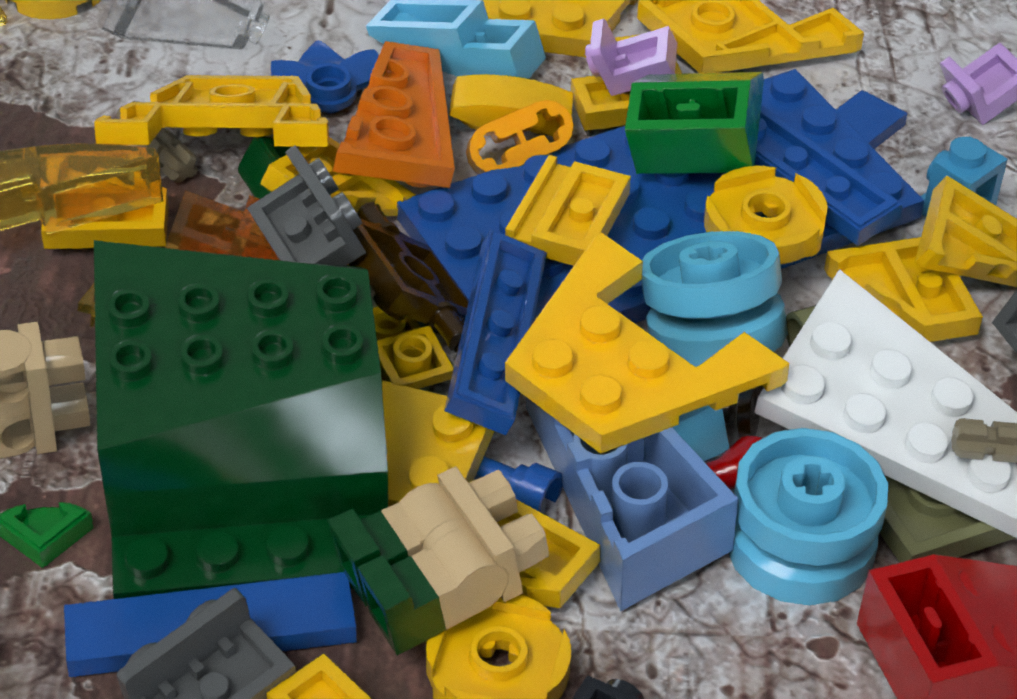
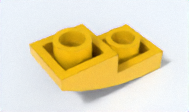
M485 74L457 76L453 84L449 116L459 119L467 127L477 130L486 123L543 100L560 103L566 107L572 116L573 92L551 84L515 76ZM537 114L538 123L528 131L536 134L545 133L553 137V133L559 128V123L556 119L546 121L542 114Z
M379 307L373 308L382 381L420 389L452 378L454 368L430 325L421 328L417 320L405 317L404 320H397L387 315Z

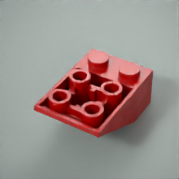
M933 554L868 571L856 624L897 699H1017V566Z

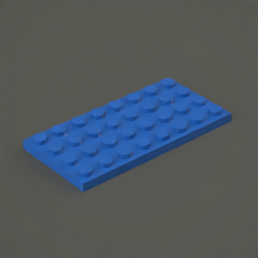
M796 69L764 79L761 103L764 107L903 204L900 220L881 232L921 218L924 199ZM625 126L565 145L558 151L548 154L556 156L557 164L571 167L575 161L631 176L630 194L607 237L640 260L644 258L646 253L663 243L687 235L706 233L704 213L707 196L714 192L715 182L722 175L726 174H636L625 133ZM535 155L528 158L524 165L519 167L490 170L451 183L450 188L439 187L412 196V198L403 202L397 201V220L410 238L425 243L431 248L468 299H470L481 246L489 230L505 235V228L548 155ZM755 212V214L758 216L771 218L767 217L762 212ZM825 223L821 250L812 257H804L798 261L781 264V269L827 253V251L852 244L853 242ZM545 259L534 321L571 271L573 265ZM641 281L608 303V305L633 323L646 320V315L651 309L650 306L646 305Z

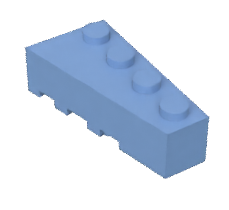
M526 397V409L554 469L562 473V487L585 536L600 544L599 566L620 612L733 551L738 498L672 427L600 454Z

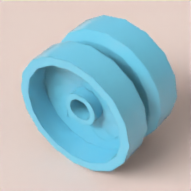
M712 231L687 235L663 243L646 253L642 259V291L646 305L651 307L646 315L648 333L693 366L698 367L743 332L773 352L783 345L788 331L785 305L780 294L777 293L782 284L780 255L774 242L761 235L740 231Z
M808 428L774 432L752 444L739 461L734 491L738 498L733 551L729 552L735 570L754 589L782 602L809 606L834 602L859 589L867 578L868 571L873 569L878 548V534L882 529L887 509L888 482L879 462L858 443L833 432Z

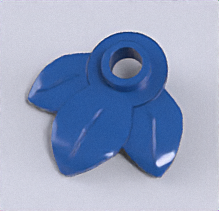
M318 40L304 52L299 62L289 60L271 61V76H299L311 95V104H317L322 113H336L349 107L355 101L357 91L368 86L371 72L379 54L375 49L355 53L344 59L324 42Z

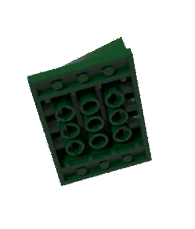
M94 240L97 452L111 531L113 599L343 572L338 562L327 520L350 509H354L358 517L362 519L388 507V462L382 379L368 270L364 267L349 265L299 263ZM349 581L350 589H354L353 586H352V584H351L350 581Z

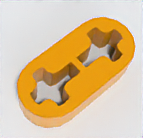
M543 100L486 123L474 132L467 143L466 156L468 163L476 173L481 174L495 169L519 167L524 165L525 161L532 156L548 155L564 147L572 136L574 126L572 116L566 107L560 103ZM537 114H542L546 121L556 119L559 123V128L553 133L554 142L549 143L545 135H540L526 141L523 133L531 130L538 123ZM491 136L494 143H500L513 137L516 146L509 148L501 156L503 164L496 165L493 158L483 160L479 154V151L486 145L484 137Z

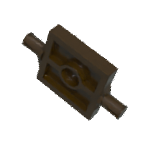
M368 202L362 205L357 214L363 224L354 229L353 232L366 253L349 263V266L364 267L368 270L370 285L376 293L373 296L374 302L383 312L397 320H404L405 317H409L423 322L426 326L430 325L434 332L442 336L451 351L458 352L469 299L427 244L414 240L400 232L397 225L388 220L379 204L375 205L374 202Z

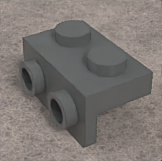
M296 145L285 151L299 175L247 207L279 260L346 266L365 254V249L353 232L354 229L363 223L343 192L331 198L330 195L339 190L322 161L317 158L308 164Z
M233 588L217 600H208L199 605L189 615L184 624L159 642L149 643L138 649L130 657L126 666L118 671L117 679L124 699H267L266 693L295 674L296 668L291 660L250 618L246 598L237 588Z

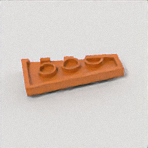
M385 41L371 72L367 89L364 88L360 97L355 116H352L347 127L345 139L343 142L341 141L336 152L333 172L402 181L418 188L429 186L450 188L455 166L440 50Z

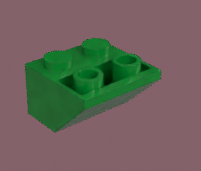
M763 72L649 74L632 82L625 133L636 174L727 173L738 168L755 166L764 84Z

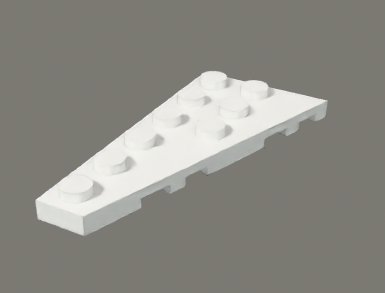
M839 269L783 357L784 360L790 363L788 381L781 387L768 392L764 388L758 396L754 413L789 430L808 428L829 431L858 443L879 462L885 476L1017 538V463L992 461V455L985 454L983 460L960 458L952 451L951 444L953 427L958 419L984 420V424L991 427L993 421L1017 423V412Z

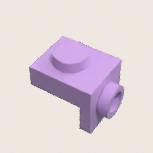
M605 19L593 22L591 43L586 45L585 48L586 60L591 73L595 77H602L611 96L631 91L632 82L646 75L675 74L677 42L669 26L617 42Z
M1000 42L963 69L950 56L940 62L947 82L941 87L946 99L957 112L962 113L967 110L981 125H984L1017 101V58Z

